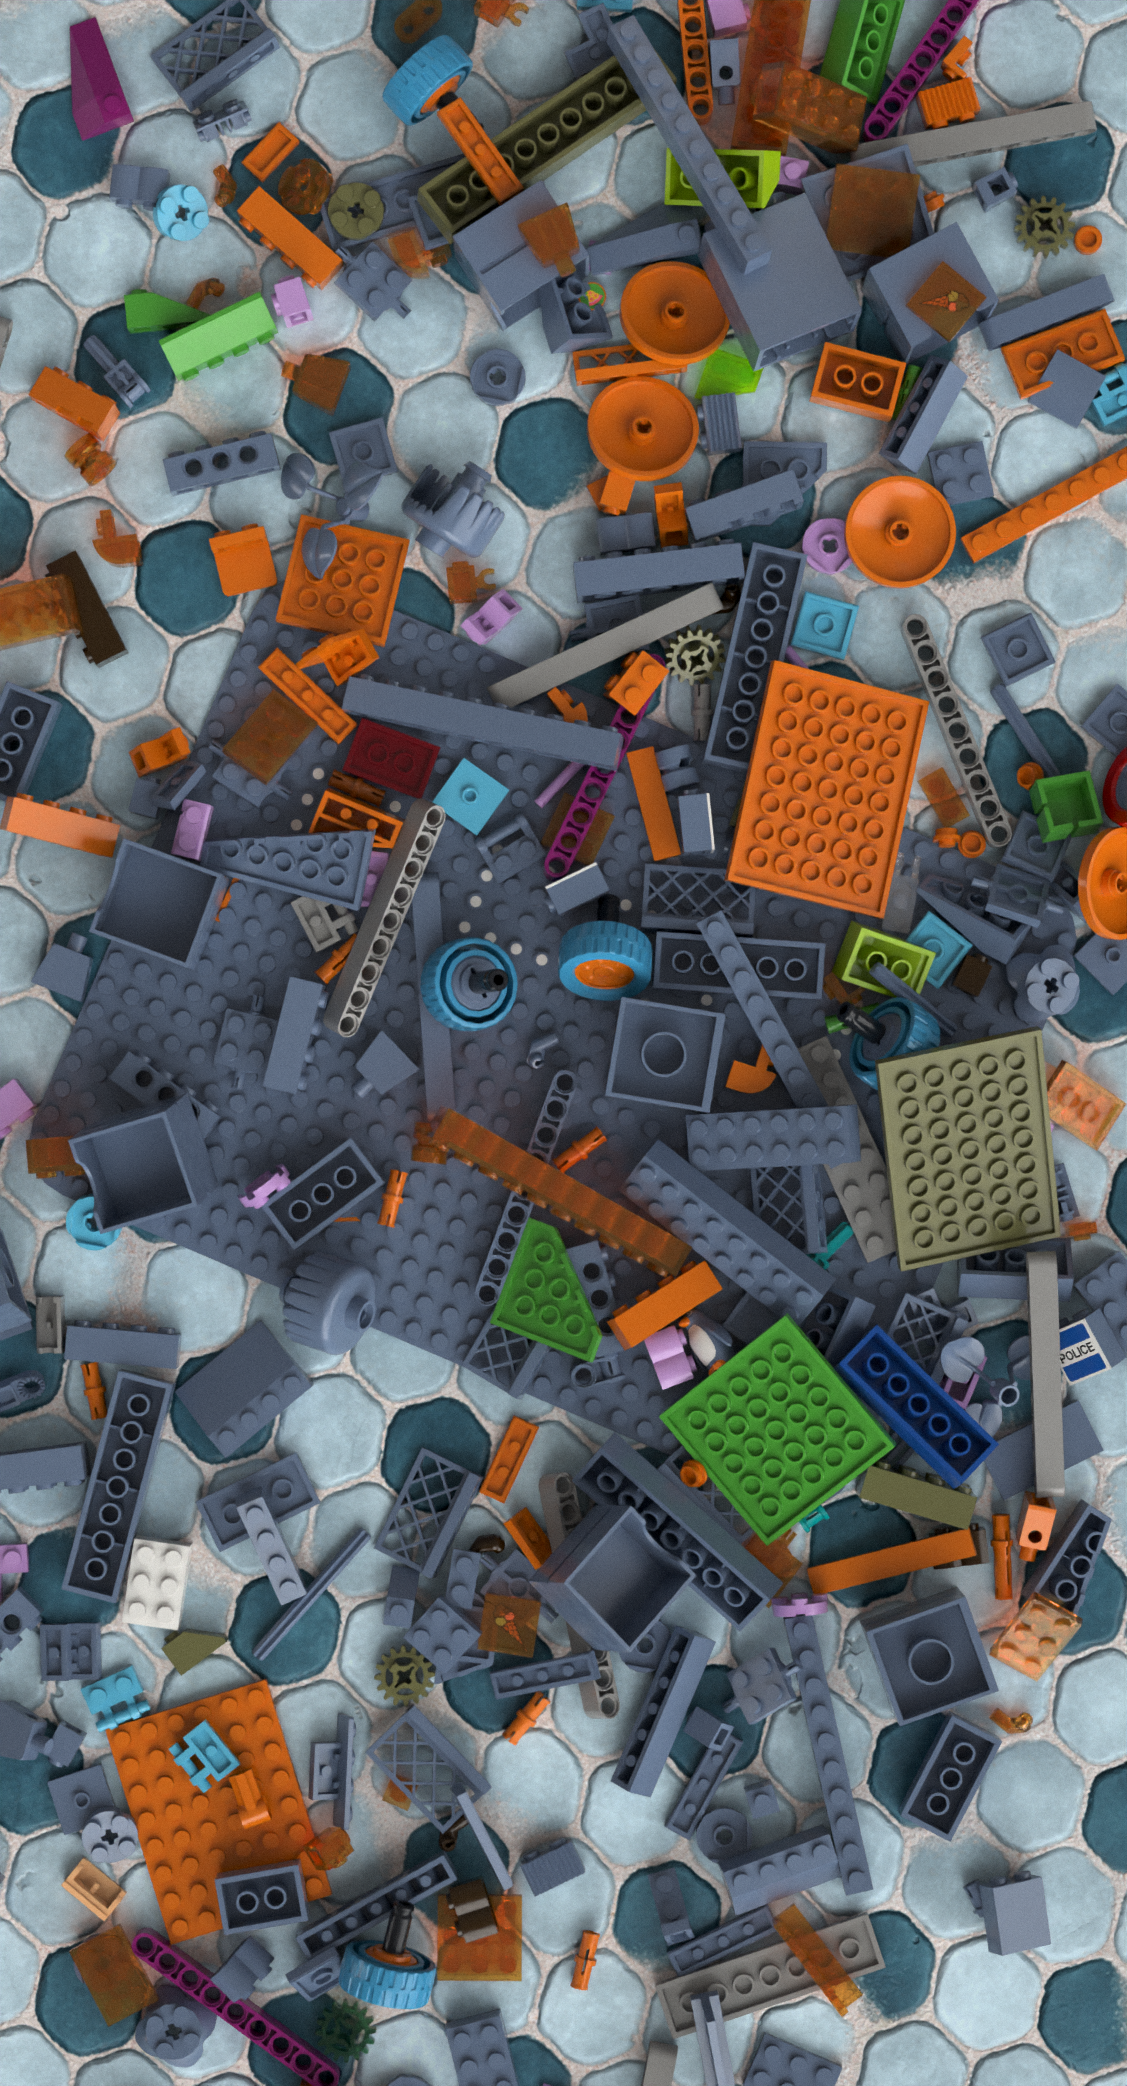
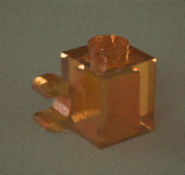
M477 0L474 5V15L497 28L504 17L510 20L513 25L520 27L522 21L516 18L514 14L517 11L528 14L529 8L524 3L513 4L514 0Z
M468 561L453 562L452 567H446L450 604L478 602L477 590L492 591L496 589V584H487L484 581L487 575L495 574L492 568L482 570L479 576L475 577L474 565H469Z

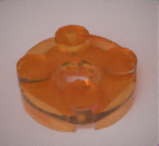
M305 158L299 160L300 164L295 167L290 166L285 170L279 181L278 194L282 198L281 203L292 213L297 215L310 213L314 215L321 210L322 204L327 199L333 184V177L318 161ZM309 182L308 187L304 191H302L301 186L307 185V183Z

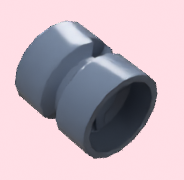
M689 744L676 746L654 754L658 769L664 771L661 779L665 792L679 790L700 782L696 767L690 765L693 756Z

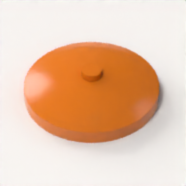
M666 261L649 265L637 272L629 280L622 294L619 318L626 337L641 353L658 362L672 365H686L699 362L712 355L721 346L727 335L730 322L706 272L694 265L677 261Z
M645 376L624 378L607 386L594 400L587 420L588 441L597 459L613 473L636 481L660 480L679 471L693 455L699 435L698 418L688 398L673 385L660 379Z
M891 476L870 484L852 502L844 523L845 546L855 567L869 580L889 588H910L933 578L948 562L956 540L955 519L946 499L932 485L910 476Z
M1111 827L1098 833L1088 845L1079 870L1078 897L1081 911L1089 927L1097 935L1105 939H1127L1126 827Z

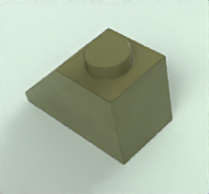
M186 1628L181 1633L175 1630L165 1637L166 1644L161 1649L182 1676L226 1643L229 1638L226 1634Z

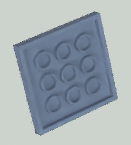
M907 143L800 178L803 191L848 282L866 277L869 268L934 234Z

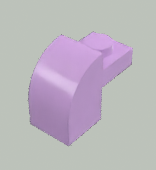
M502 589L491 596L479 611L468 617L460 626L466 631L467 636L477 642L479 646L482 644L486 645L523 608Z

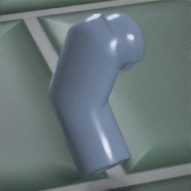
M554 1031L530 1043L526 1058L528 1065L533 1069L542 1068L545 1063L546 1050L559 1044Z

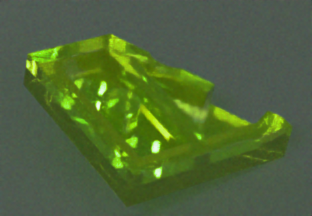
M717 349L707 359L694 399L701 400L703 396L735 393V395L755 393L764 368L753 372L748 359Z

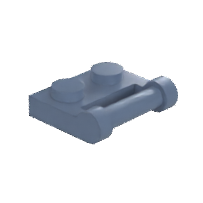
M522 812L515 815L514 820L484 838L480 836L473 840L499 884L547 856ZM520 828L522 829L525 836L491 855L488 850L490 846Z

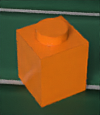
M609 471L598 506L604 508L603 513L614 517L619 516V514L625 515L636 480L627 479Z

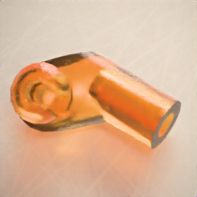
M222 164L213 170V174L220 183L218 194L215 195L214 200L219 207H226L234 201L237 184L225 165Z
M213 277L198 282L185 304L198 310L205 296L211 294L217 297L221 296L225 291V285L219 279Z

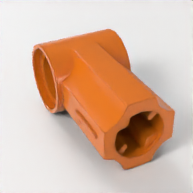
M252 1768L230 1775L229 1780L238 1802L237 1810L244 1829L272 1820L268 1802L265 1796L261 1795Z

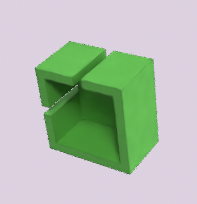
M1090 770L1037 779L1029 790L1034 813H1040L1036 821L1042 843L1066 839L1069 834H1071V838L1095 834L1103 824Z

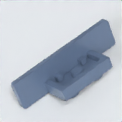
M344 1713L338 1714L336 1741L311 1742L308 1799H334L333 1826L342 1830H349V1823L353 1817L350 1800L354 1790L352 1766L355 1762L353 1738L356 1735V1724L354 1717Z

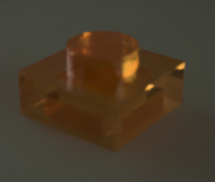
M1095 1221L1065 1225L1066 1236H1074V1241L1091 1239L1090 1234L1098 1233Z
M396 1774V1777L400 1781H412L408 1778ZM390 1779L382 1801L408 1811L412 1801ZM405 1785L412 1792V1785Z

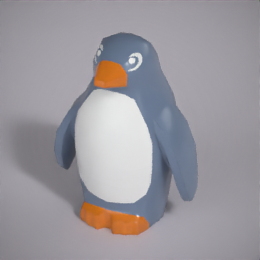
M691 1309L684 1314L683 1319L678 1325L688 1331L693 1359L702 1371L711 1375L735 1355L732 1349L733 1341L731 1335L722 1325L698 1309Z

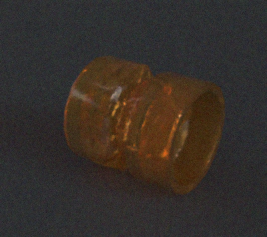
M91 433L84 435L67 450L64 458L74 469L80 468V476L89 486H94L112 472L117 462L108 451L100 450L101 444Z
M415 1122L413 1137L417 1140V1143L412 1145L410 1161L447 1165L448 1148L444 1144L450 1139L451 1125Z

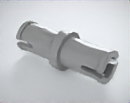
M696 684L693 685L694 710H691V716H694L693 741H707L711 726V716H713V710H711V685Z

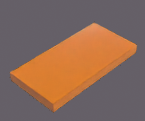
M1105 308L1002 346L1000 349L1020 400L1028 398L1053 384V382L1047 381L1037 385L1057 349L1096 371L1125 361L1124 353Z

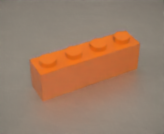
M260 186L237 210L238 216L241 218L238 221L241 226L250 233L253 230L261 236L259 241L270 251L276 249L282 255L280 260L291 270L296 267L302 272L301 278L311 288H314L316 285L322 290L344 266L343 260Z
M17 793L16 797L7 796L0 824L1 830L103 857H113L120 825L112 823V817L96 814V818L86 816V810L70 807L69 811L59 809V803L44 800L43 804L33 802V796Z
M694 1260L680 1268L682 1274L676 1278H673L672 1275L667 1276L657 1283L660 1288L651 1293L647 1289L635 1297L637 1303L629 1308L624 1304L612 1312L614 1317L607 1321L624 1351L634 1347L723 1289L705 1260L697 1264Z

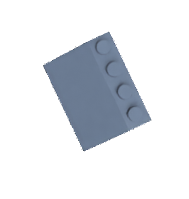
M260 1320L178 1388L175 1393L223 1456L227 1458L310 1389L314 1383L262 1320Z

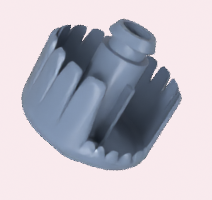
M471 461L463 465L466 467L462 474L458 472L451 484L448 483L449 478L446 475H443L436 482L440 473L439 470H432V464L426 466L401 505L402 512L422 526L415 540L442 558L450 546L468 557H479L504 520L505 514L503 511L501 512L498 507L493 508V503L489 500L483 502V495L486 492L483 487L487 482L491 483L492 475Z
M315 1252L312 1254L314 1256H308L304 1259V1262L310 1265H299L295 1271L296 1275L287 1277L281 1284L279 1298L285 1305L283 1306L282 1313L289 1319L283 1320L284 1327L287 1328L285 1329V1334L293 1342L330 1355H340L348 1352L357 1344L374 1320L376 1312L375 1282L371 1272L364 1265L327 1252Z

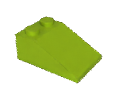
M851 920L832 973L846 982L897 998L896 995L870 975V969L875 963L879 962L920 995L936 952Z

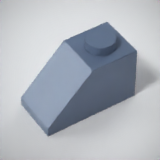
M1062 860L1052 884L1050 883L1049 888L1063 901L1070 911L1084 923H1087L1081 911L1078 897L1079 873Z
M392 1566L383 1620L384 1625L411 1628L420 1575L418 1570L404 1566Z

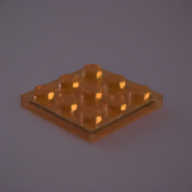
M836 163L826 229V237L832 249L891 257L910 247L920 175Z
M438 1894L437 1981H522V1894H488L497 1919L499 1932L469 1943L465 1942L464 1937H458L454 1921H458L455 1910L450 1911L446 1894Z

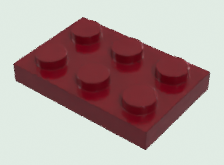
M362 718L342 770L413 798L421 799L441 747Z

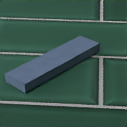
M594 1650L489 1672L496 1700L601 1678Z
M730 1734L721 1751L707 1747L665 1823L666 1828L690 1840L743 1744V1740Z
M458 1783L451 1787L450 1790L494 1876L501 1887L507 1890L514 1883L468 1793Z
M766 1904L666 1952L677 1976H682L777 1932L780 1928L769 1905Z

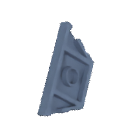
M476 1591L474 1592L472 1609L456 1608L483 1632L446 1674L436 1667L434 1684H440L449 1679L493 1666L498 1626L495 1624L493 1616L496 1605ZM496 1607V1612H494L495 1617L500 1616V1609Z

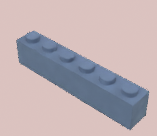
M675 1626L611 1782L630 1793L651 1798L716 1641L697 1631Z

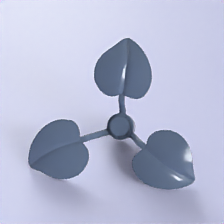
M293 453L287 457L282 469L281 489L284 495L289 499H300L304 495L305 490L308 489L337 501L336 512L342 517L340 520L323 524L320 530L318 528H310L303 539L302 557L304 563L316 578L323 579V575L332 563L337 550L336 536L328 528L342 524L349 525L350 520L364 521L369 514L368 501L378 488L385 472L366 463H353L349 466L343 478V488L346 493L344 497H339L310 485L309 482L315 474L312 461L306 455Z
M1029 1335L1018 1337L1007 1348L1006 1354L1011 1361L1007 1365L1009 1381L1005 1378L992 1380L977 1368L984 1360L985 1351L983 1345L973 1337L963 1336L950 1340L941 1349L940 1364L944 1373L951 1380L964 1383L970 1379L974 1371L990 1384V1394L995 1399H985L983 1404L978 1402L970 1403L964 1410L992 1438L1002 1422L1001 1406H1013L1019 1399L1020 1393L1016 1387L1018 1384L1014 1380V1375L1019 1379L1030 1380Z

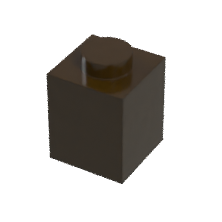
M973 952L972 956L965 955L950 986L975 998L979 997L993 967L987 964L989 959Z

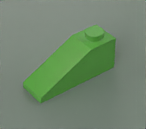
M146 289L130 291L131 294L124 295L127 329L130 334L183 329L210 316L208 313L158 294L147 293Z

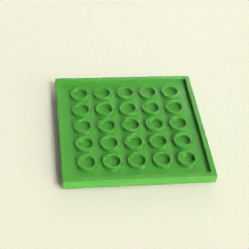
M788 1313L659 1415V1418L690 1455L704 1466L710 1479L766 1546L896 1446V1442Z

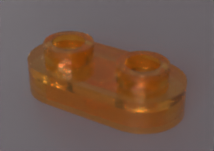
M416 0L395 21L394 29L397 38L404 43L417 41L440 20L443 13L441 1ZM432 7L434 12L427 15L424 13V9ZM406 26L414 28L411 33H405L403 29Z

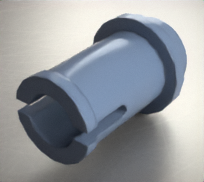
M979 1879L966 1884L963 1889L975 1908L973 1913L978 1914L979 1918H982L984 1915L979 1886L981 1884Z

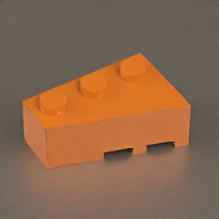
M45 366L28 394L30 398L104 442L120 415V411L116 407L117 402L106 395H98L92 391L93 388L82 381L76 383L68 378L69 374L58 367H54L52 370Z
M328 788L323 794L308 833L376 829L373 847L394 848L405 819Z

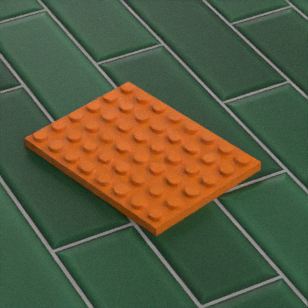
M771 661L724 880L884 919L929 701L781 661Z
M267 1678L136 1720L121 1723L113 1730H105L131 1816L137 1824L138 1839L171 1945L223 1929L214 1880L217 1873L301 1859L308 1902L332 1895L333 1892ZM206 1719L241 1763L219 1782H217L212 1774H209L206 1779L212 1787L203 1793L197 1785L193 1786L189 1781L191 1777L181 1765L178 1766L173 1759L175 1757L168 1749L176 1742L183 1750L187 1749L189 1745L183 1737ZM196 1754L190 1757L199 1770L205 1767ZM252 1768L261 1795L265 1796L268 1802L272 1820L244 1829L238 1814V1802L229 1776Z

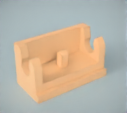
M85 1857L82 1858L61 1885L103 1921L108 1918L127 1893Z

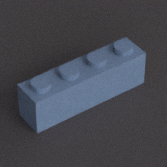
M930 355L879 454L896 468L917 474L968 375L951 361Z
M75 1320L74 1325H67L64 1359L177 1369L179 1367L182 1334H176L175 1328L158 1327V1332L147 1331V1326L130 1325V1329H119V1323L103 1322L102 1327L91 1326L92 1321Z
M262 1486L236 1496V1508L280 1604L283 1605L307 1595L306 1583Z

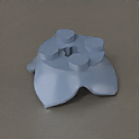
M1058 944L1049 945L1044 948L1041 954L1022 953L1011 958L1006 964L1008 981L1018 993L1014 1001V1009L1019 1020L1039 1022L1056 1014H1066L1076 1005L1080 992V980L1076 974L1074 960L1064 946ZM1046 980L1051 981V987L1049 989H1047L1046 985H1044V982Z
M161 1985L149 1999L147 2014L136 2027L135 2039L145 2053L159 2057L175 2067H191L201 2058L204 2051L203 2043L212 2034L216 2025L217 2015L199 2001L186 1999L183 1992L178 1988ZM174 2023L175 2027H181L182 2030L179 2031L178 2035L168 2031L171 2027L170 2024Z

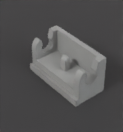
M64 1296L36 1297L38 1354L65 1352Z

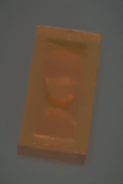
M943 767L917 781L943 828H949L970 816Z

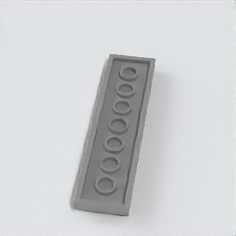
M827 1036L798 1048L828 1106L857 1104ZM858 1107L861 1161L842 1163L833 1169L828 1164H823V1167L853 1229L866 1262L869 1263L896 1251L887 1168Z
M865 1912L702 1967L685 1975L655 1983V1988L672 2038L676 2039L696 2032L690 1995L717 1990L723 2022L886 1968L868 1913Z

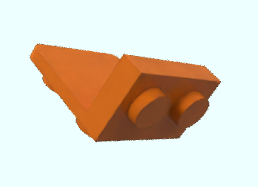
M257 523L241 527L242 531L231 533L230 530H224L215 533V538L209 539L225 596L230 597L272 587L277 584L276 571L264 526L258 527Z
M349 628L336 636L334 633H331L320 639V645L317 648L312 647L301 654L302 659L296 663L298 669L324 662L335 684L340 686L348 682L349 676H356L377 660L379 655L363 628L355 631Z
M644 650L637 651L636 653L630 652L620 664L623 669L619 675L613 674L603 686L606 689L603 696L607 699L612 698L634 716L669 672V670Z

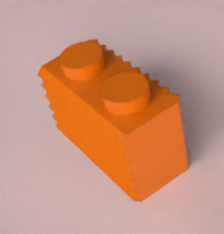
M971 77L919 91L916 96V102L925 130L930 128L933 130L949 127L948 123L959 120L960 124L971 122L976 119L975 115H978L981 109Z

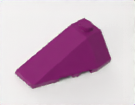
M96 17L70 26L72 114L81 139L84 141L134 122Z

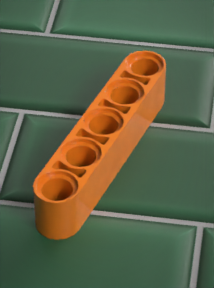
M677 0L686 104L698 125L702 126L711 120L713 113L703 0H697L695 4L687 5L683 0ZM690 22H694L699 25L700 29L693 33L687 31L685 26ZM698 50L703 56L698 60H692L689 58L688 52ZM695 77H700L705 81V85L697 88L690 81ZM699 104L704 105L708 112L704 115H697L693 108Z

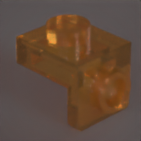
M833 972L823 978L825 984L822 989L830 1000L835 998L839 1005L846 1001H851L855 1005L863 999L860 995L865 991L863 987H859L848 995Z

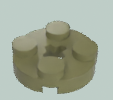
M354 182L338 187L329 201L328 216L332 226L342 237L349 240H362L380 228L384 219V206L377 191L369 185ZM355 204L360 205V209L364 210L363 215L358 214L357 218H352V213L348 211L349 208L354 207Z

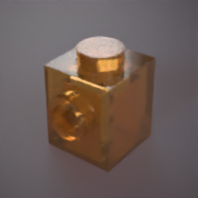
M327 1827L303 1846L316 1870L338 1868L347 1862V1856L354 1851L350 1844L351 1839L341 1827Z

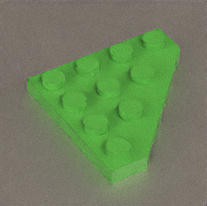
M529 1217L490 1323L593 1363L602 1339V1333L558 1228Z

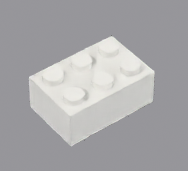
M140 1535L134 1538L122 1618L123 1623L178 1630L181 1627L193 1543Z

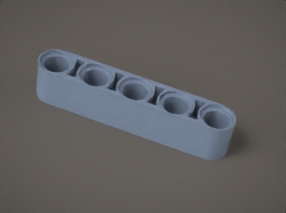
M1105 274L991 317L979 323L978 326L988 351H992L1105 307L1114 302L1115 299Z

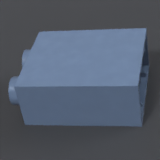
M784 192L773 193L765 208H755L756 212L752 216L772 248V253L768 264L746 275H743L712 220L704 226L706 232L703 233L698 257L753 372L853 332L862 311L805 193L787 199Z

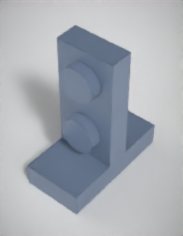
M675 1868L647 1875L660 1919V1926L667 1945L670 1946L694 1939L693 1929L689 1921Z

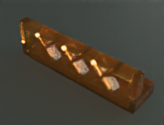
M793 1903L772 1919L773 1926L843 2017L849 2012L847 2007L863 1994L795 1903Z

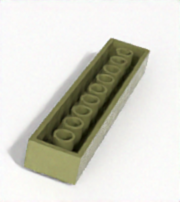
M657 53L659 59L661 60L662 64L667 70L669 76L676 85L677 78ZM614 55L493 137L491 141L524 187L523 191H525L540 180L543 182L645 112L646 108ZM466 157L418 189L417 201L450 245L453 243L454 235L501 206Z

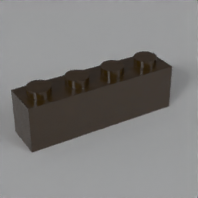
M76 550L47 564L46 567L49 573L45 574V577L52 590L58 589L61 598L57 599L64 614L70 613L74 621L70 626L76 638L82 637L87 647L82 650L90 664L95 662L96 666L100 668L128 654Z

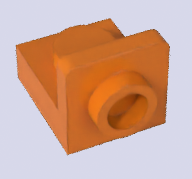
M965 35L945 57L940 67L943 70L942 74L950 82L967 77V73L957 66L960 65L962 67L972 55L970 49L973 42Z

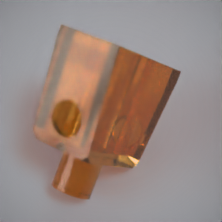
M567 202L518 224L519 235L543 269L555 264L561 277L568 276L576 271L571 256L579 253L580 247Z
M305 354L301 366L286 361L281 376L295 381L292 389L295 396L333 417L351 370L350 362L345 360Z

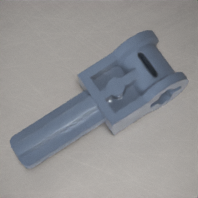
M93 335L86 339L83 344L84 348L104 369L107 374L103 378L130 409L140 396L145 392H151L148 385L127 361L123 359L119 362L97 336Z

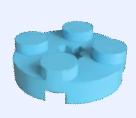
M170 185L164 188L157 196L159 199L156 207H153V220L158 231L165 237L176 241H189L197 237L209 224L206 201L194 186ZM179 205L185 209L184 219L177 218L175 215L178 212Z
M88 1194L81 1196L69 1209L66 1216V1228L69 1235L70 1233L76 1240L75 1242L80 1247L93 1251L102 1250L119 1237L122 1228L100 1234L98 1226L97 1228H92V1223L88 1222V1218L94 1216V1195Z

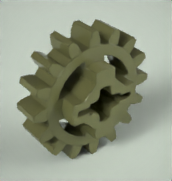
M1045 196L1041 197L1039 203L1031 199L1029 202L1030 208L1023 205L1020 209L1023 215H1017L1015 221L1020 223V225L1015 226L1013 230L1021 234L1016 242L1025 243L1024 252L1031 248L1033 250L1032 257H1036L1039 252H1042L1044 259H1047L1050 251L1057 256L1060 252L1059 246L1062 249H1066L1069 244L1065 239L1072 240L1074 236L1072 232L1068 231L1075 227V222H1068L1073 213L1072 211L1066 213L1063 211L1066 206L1065 203L1060 204V206L1055 205V197L1052 198L1050 203L1046 202ZM1039 210H1048V211H1051V212H1050V213H1040ZM1058 219L1062 223V234L1060 233L1061 230L1057 228ZM1027 221L1032 229V233L1030 236L1028 235L1026 230ZM1047 223L1049 225L1048 230L1045 229L1042 232L1039 229L1040 226ZM1048 241L1050 244L1043 245L1038 242Z
M688 625L686 626V633L682 634L679 630L676 631V640L669 638L668 642L671 648H665V655L668 657L665 659L667 667H670L669 670L672 676L678 674L677 677L680 683L687 678L690 686H693L695 680H699L700 684H704L705 677L711 680L714 679L713 671H722L719 663L726 661L724 654H722L725 652V648L720 643V636L718 634L713 636L711 628L702 632L701 625H697L696 630L691 631ZM709 645H710V646L712 647V649H713V656H710V654H709V652H708V651H709V648H708ZM678 654H679L680 657L682 658V660H681L682 664H681V665L677 662V655H678Z
M402 1644L399 1652L394 1647H391V1656L383 1653L381 1658L385 1663H377L375 1667L381 1673L376 1674L374 1679L381 1680L382 1682L377 1686V1690L385 1689L384 1699L386 1700L392 1696L394 1698L393 1705H397L399 1700H403L404 1706L408 1707L410 1699H413L418 1704L420 1694L424 1697H427L429 1694L425 1688H433L434 1683L428 1680L430 1677L435 1676V1671L428 1670L432 1663L429 1660L424 1661L425 1656L421 1653L418 1655L414 1647L411 1648V1651H407L405 1644ZM401 1657L412 1658L410 1662H399L396 1660ZM413 1666L409 1676L411 1680L404 1679L398 1683L400 1677L399 1670L405 1672ZM420 1666L424 1674L423 1682H420V1679L417 1678V1670ZM387 1668L393 1673V1681L390 1685L386 1678ZM409 1688L414 1692L403 1694L398 1691Z

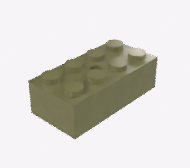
M882 1458L860 1474L855 1490L859 1498L968 1530L977 1501V1496L968 1484L962 1483L953 1489L939 1475L926 1472V1476H921L915 1471L916 1469L902 1464L896 1469L891 1467L888 1460Z

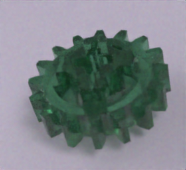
M347 1999L343 2000L342 2006H338L336 2001L332 2002L331 2011L327 2008L323 2009L322 2013L325 2018L318 2017L317 2024L322 2026L315 2030V2035L322 2036L317 2044L318 2046H326L324 2050L325 2055L333 2052L334 2061H337L339 2056H343L344 2062L348 2063L349 2057L352 2055L356 2060H359L360 2051L365 2054L369 2052L366 2044H374L375 2038L369 2035L376 2033L377 2030L375 2026H370L374 2021V2016L366 2017L368 2008L365 2006L361 2010L358 2009V2001L356 2000L352 2006L348 2005ZM346 2013L353 2014L357 2018L354 2019L352 2017H349L346 2015ZM334 2018L335 2028L327 2032L328 2023ZM342 2025L346 2029L351 2028L350 2038L345 2032L340 2033ZM364 2029V2037L358 2044L356 2035ZM338 2043L344 2045L346 2048H340L335 2044Z

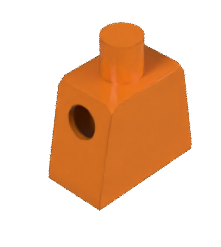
M1024 1492L1016 1530V1539L1018 1545L1021 1546L1020 1559L1034 1562L1037 1551L1047 1549L1057 1511L1053 1497L1036 1498L1034 1492Z

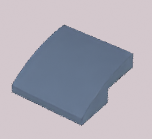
M1057 349L1037 385L1047 381H1051L1053 384L1033 394L1028 403L1077 429L1106 376Z
M100 1622L40 1624L41 1681L98 1680L102 1678Z

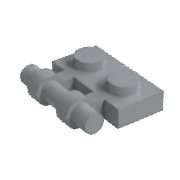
M304 896L291 902L316 953L342 940L337 932L338 929L345 927L349 936L359 931L354 922L356 918L353 912L349 913L345 907L333 904L339 919L332 922L325 909L327 906L332 905L330 903Z

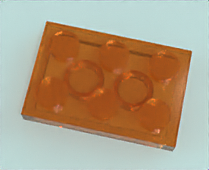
M273 689L223 747L222 753L267 786L314 731L318 722Z
M1061 1060L1047 1083L1050 1120L1097 1151L1123 1111L1126 1103L1064 1060Z
M1034 1591L991 1646L989 1655L1037 1682L1082 1626L1083 1619Z
M120 1923L70 1949L69 1953L108 2027L159 2000L157 1992L139 1958L134 1954L132 1945Z

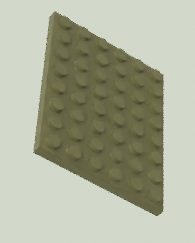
M1038 1026L875 1060L897 1265L900 1271L1061 1237L1042 1030Z

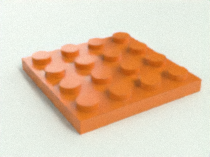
M301 514L276 615V622L325 634L334 633L335 636L349 628L352 631L363 628L372 645L385 647L410 540L345 524L328 528L336 536L337 550L332 563L323 575V579H319L307 569L304 563L302 543L310 528H318L320 530L323 524L332 521Z

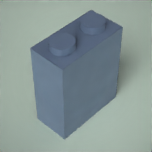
M1018 1871L1014 1873V1877L1007 1879L1005 1876L992 1877L989 1879L990 1883L979 1885L990 1953L1004 1956L1051 1944L1042 1877L1031 1875L1030 1871Z

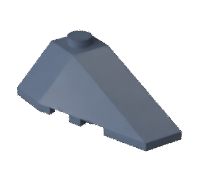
M660 204L586 248L589 254L591 275L595 276L695 255L699 252L702 239L692 206Z

